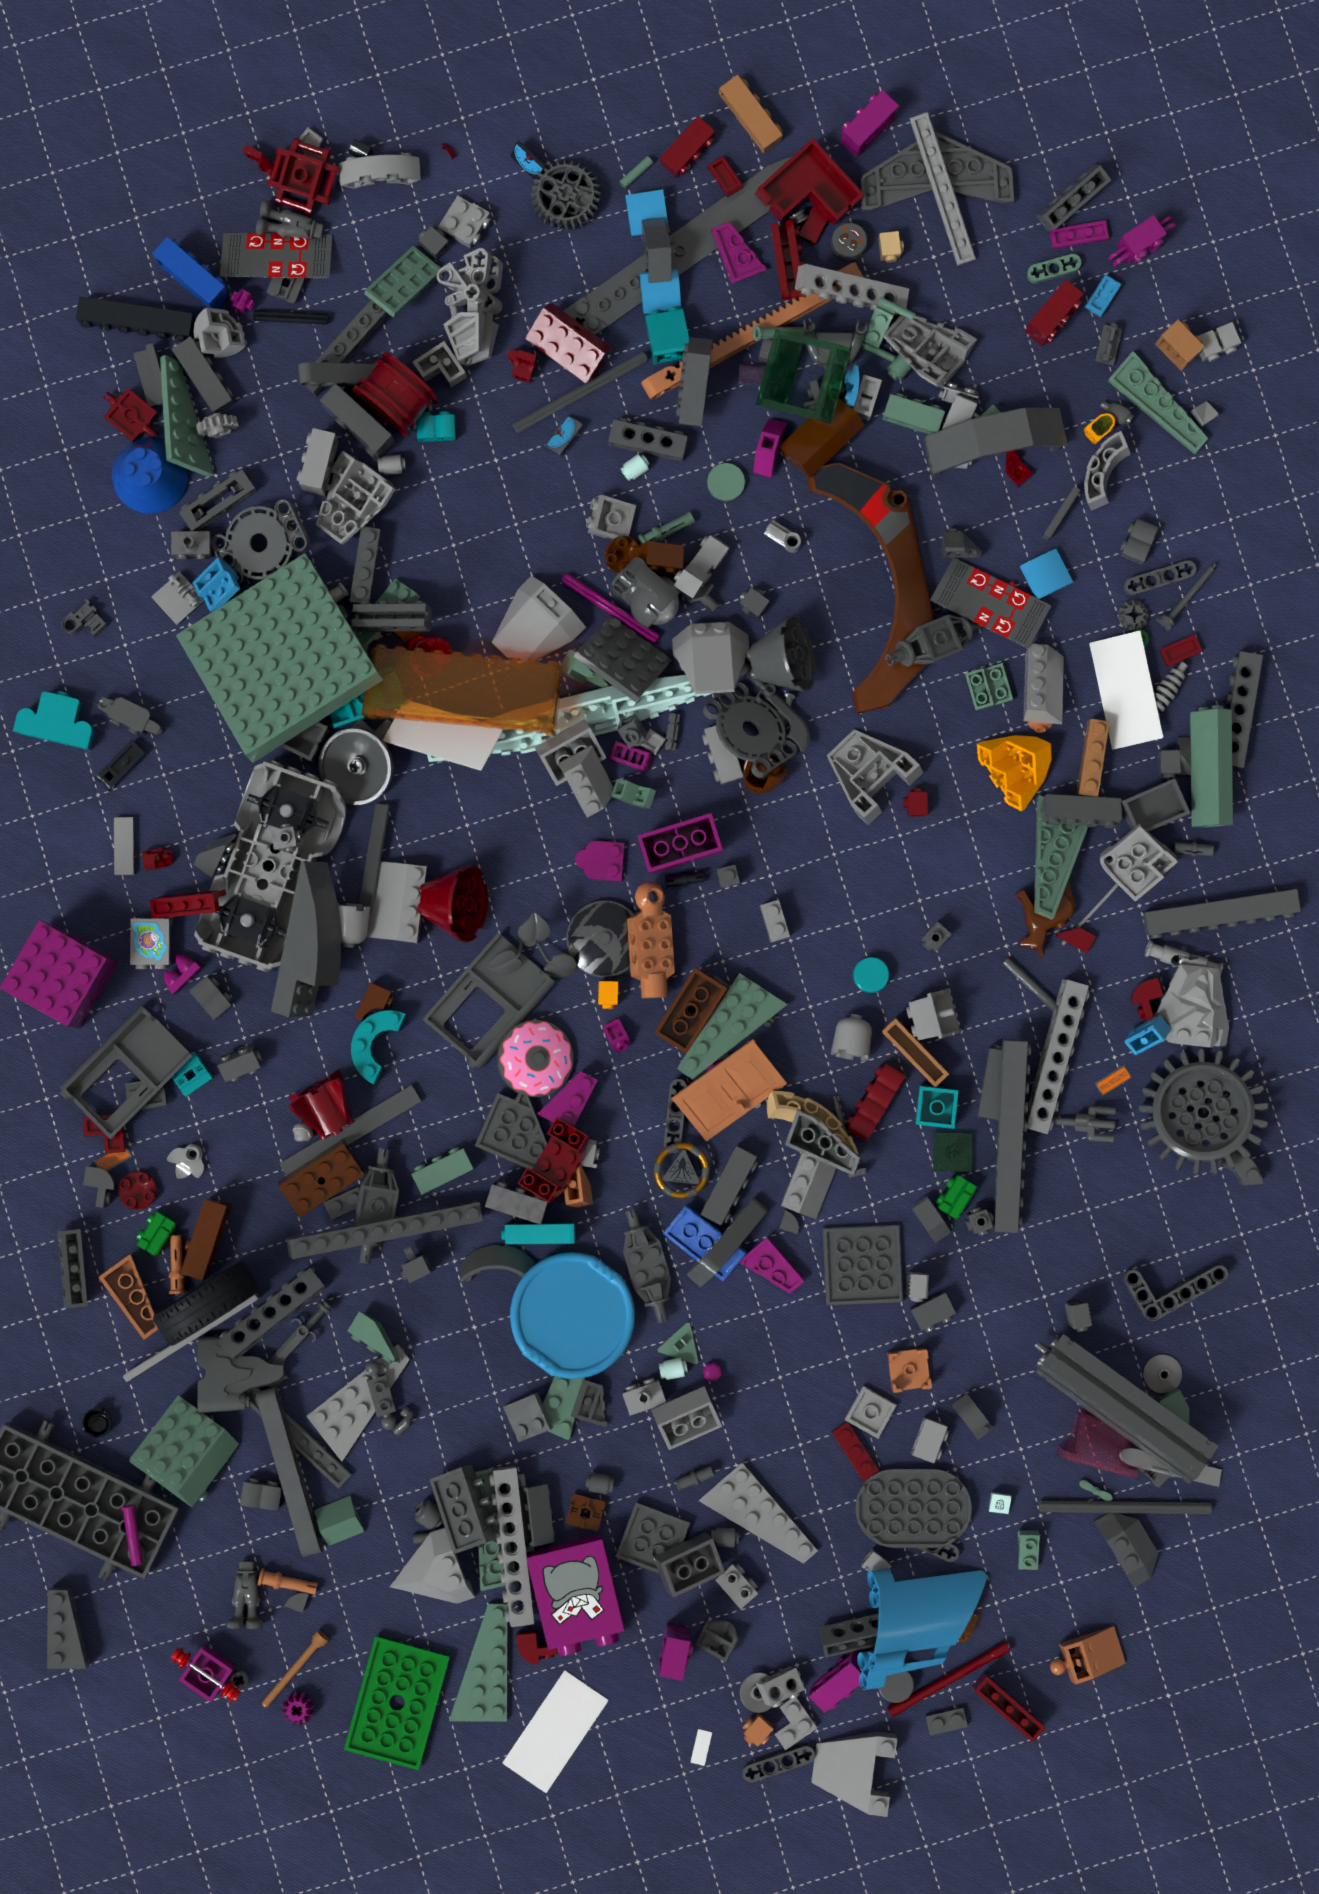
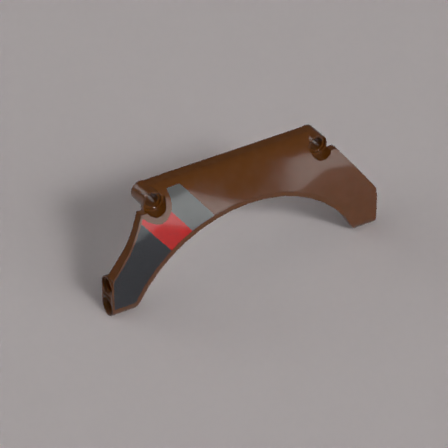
M833 463L822 466L811 478L806 476L809 491L829 497L843 504L867 524L883 547L889 561L895 588L893 625L884 652L868 677L852 693L856 714L891 706L907 685L927 665L913 664L906 667L899 662L889 666L886 662L893 659L885 660V655L895 652L896 644L904 640L915 628L934 621L936 618L933 604L930 600L931 594L910 497L900 490L892 492L890 485L841 463ZM903 495L904 502L900 505H897V498Z

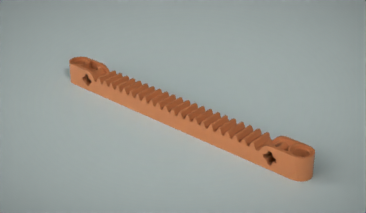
M855 262L838 270V272L864 278ZM813 294L805 295V298L799 297L798 301L792 299L791 304L785 303V309L779 306L778 312L772 310V316L767 313L765 320L759 317L758 323L752 321V327L747 324L745 331L740 328L739 335L733 332L732 338L728 335L726 336V342L720 339L719 346L713 343L709 369L758 342L753 338L754 326L785 327L830 302L833 298L829 300L818 298L819 295ZM679 362L678 369L673 366L665 367L641 382L650 400H654L680 386L682 362ZM667 375L674 376V380L667 379Z

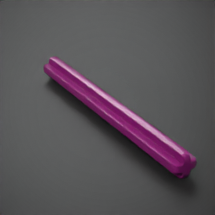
M566 573L563 576L562 583L653 643L657 642L660 637L658 632L650 627L648 629L642 627L632 615L570 574Z

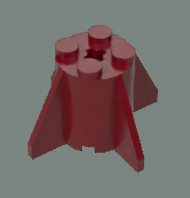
M339 1069L317 1082V1085L310 1086L301 1092L289 1096L291 1104L288 1106L292 1113L316 1130L321 1140L329 1137L331 1133L333 1136L341 1133L343 1126L347 1127L355 1122L347 1108L343 1078Z

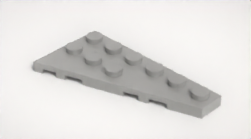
M399 1344L394 1348L401 1359L400 1363L392 1362L391 1364L382 1357L377 1360L381 1366L379 1375L385 1373L389 1389H391L410 1360ZM366 1370L307 1415V1418L341 1462L375 1413L366 1379L372 1377L366 1373Z
M743 1462L698 1499L699 1502L803 1564L818 1551Z

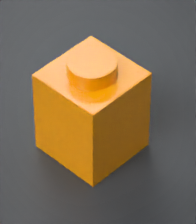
M599 981L598 1005H602V1009H614V1005H618V982Z

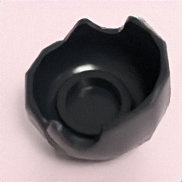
M93 1408L87 1411L82 1419L84 1432L93 1438H101L108 1434L112 1427L109 1413L102 1408Z

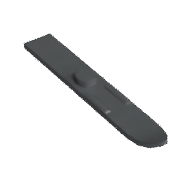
M375 804L359 904H362L363 907L370 906V914L375 897L390 805Z

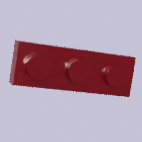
M848 1422L831 1431L863 1481L879 1472Z

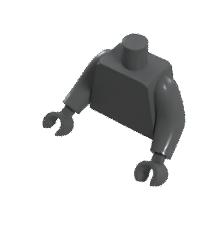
M811 319L812 323L810 325H806L805 320H803L805 342L811 358L815 363L819 364V367L827 368L828 378L839 377V368H846L847 364H851L861 348L864 334L867 331L868 322L866 321V325L861 327L859 326L860 320H857L856 331L853 337L852 333H816L815 336L814 320Z

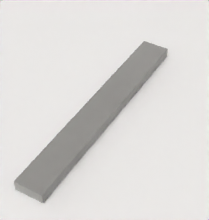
M926 112L912 117L909 120L956 264L958 266L973 261L976 258L929 114Z
M256 1293L198 1332L174 1346L170 1345L125 1373L123 1375L124 1380L128 1382L255 1302L260 1296Z

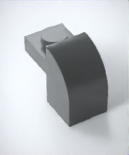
M86 1166L83 1185L98 1187L95 1207L104 1208L111 1201L109 1189H117L116 1178L105 1168Z
M965 1394L952 1404V1407L978 1440L993 1429L968 1394Z

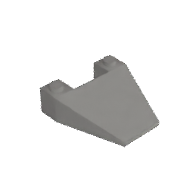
M855 729L827 755L854 812L867 825L882 813L872 797L896 774L909 786L923 774L920 765L908 753Z
M875 1731L816 1743L811 1783L868 1815L887 1817L890 1800L889 1793L871 1790L875 1756L895 1758L896 1734Z

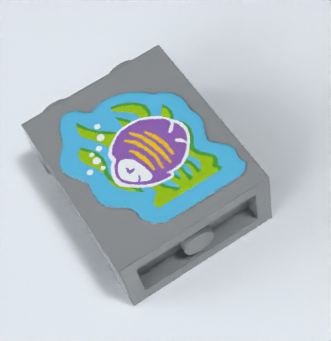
M131 919L130 965H136V969H147V965H155V969H166L167 965H172L170 961V927H172V919Z

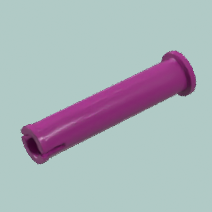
M135 1504L120 1508L123 1510L131 1566L144 1563L134 1509L136 1507Z

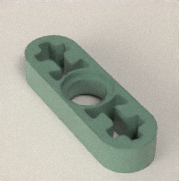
M1069 254L1034 264L1027 271V279L1031 283L1036 284L1075 273L1081 266V259L1076 254ZM1070 259H1072L1073 262H1077L1074 268H1072L1071 265L1065 266V271H1063V265L1068 264ZM1051 264L1058 265L1059 272L1051 273L1049 266ZM1045 266V272L1040 273L1038 278H1036L1035 275H1031L1033 273V270H1036V272L1043 271V267Z

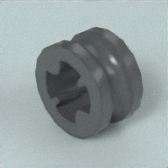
M801 209L789 217L793 219L794 225L808 218V215L804 214L805 209Z
M242 1670L236 1671L231 1676L230 1682L233 1681L235 1688L240 1686L238 1690H241L248 1684V1674ZM241 1675L244 1677L242 1681L245 1682L238 1685L235 1683L237 1679L234 1678Z

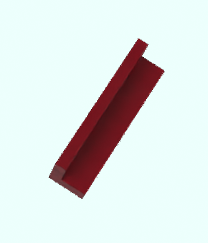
M226 890L166 895L150 899L152 919L220 911L218 897L226 895Z

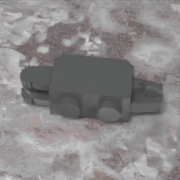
M104 697L100 699L97 707L108 714L107 716L112 719L111 723L119 727L123 724L129 727V732L139 735V733L145 735L146 732L157 736L163 733L162 726L152 721L153 716L149 710L122 697L115 699V701Z

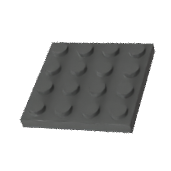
M612 615L608 617L574 655L577 660L634 702L640 699L672 661V659Z

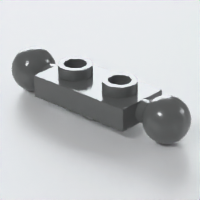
M369 1361L366 1364L365 1370L372 1378L366 1379L375 1412L377 1417L383 1416L381 1420L382 1427L386 1430H392L395 1428L397 1421L390 1413L396 1410L385 1373L379 1375L381 1366L377 1361Z

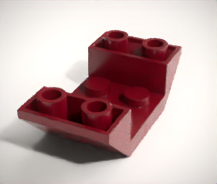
M556 1117L547 1132L552 1137L533 1169L527 1167L517 1183L548 1203H551L567 1188L586 1155L589 1139L588 1135Z

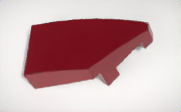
M245 144L243 149L245 157L259 162L257 166L259 171L271 175L273 168L271 163L262 153Z
M1015 451L1007 452L1006 475L1019 488L1033 476V473L1024 465Z

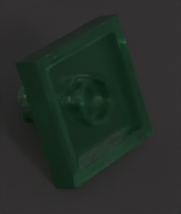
M933 1133V1171L972 1172V1133Z

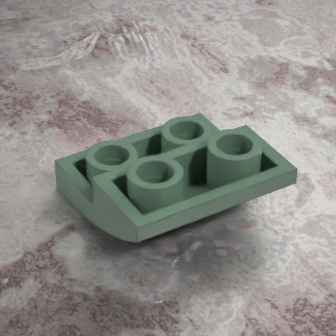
M1003 663L965 674L975 710L1014 700Z

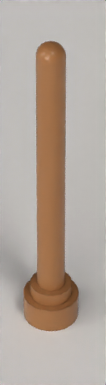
M317 1630L312 1636L311 1645L262 1701L263 1707H268L317 1648L324 1647L328 1643L329 1638L323 1632Z

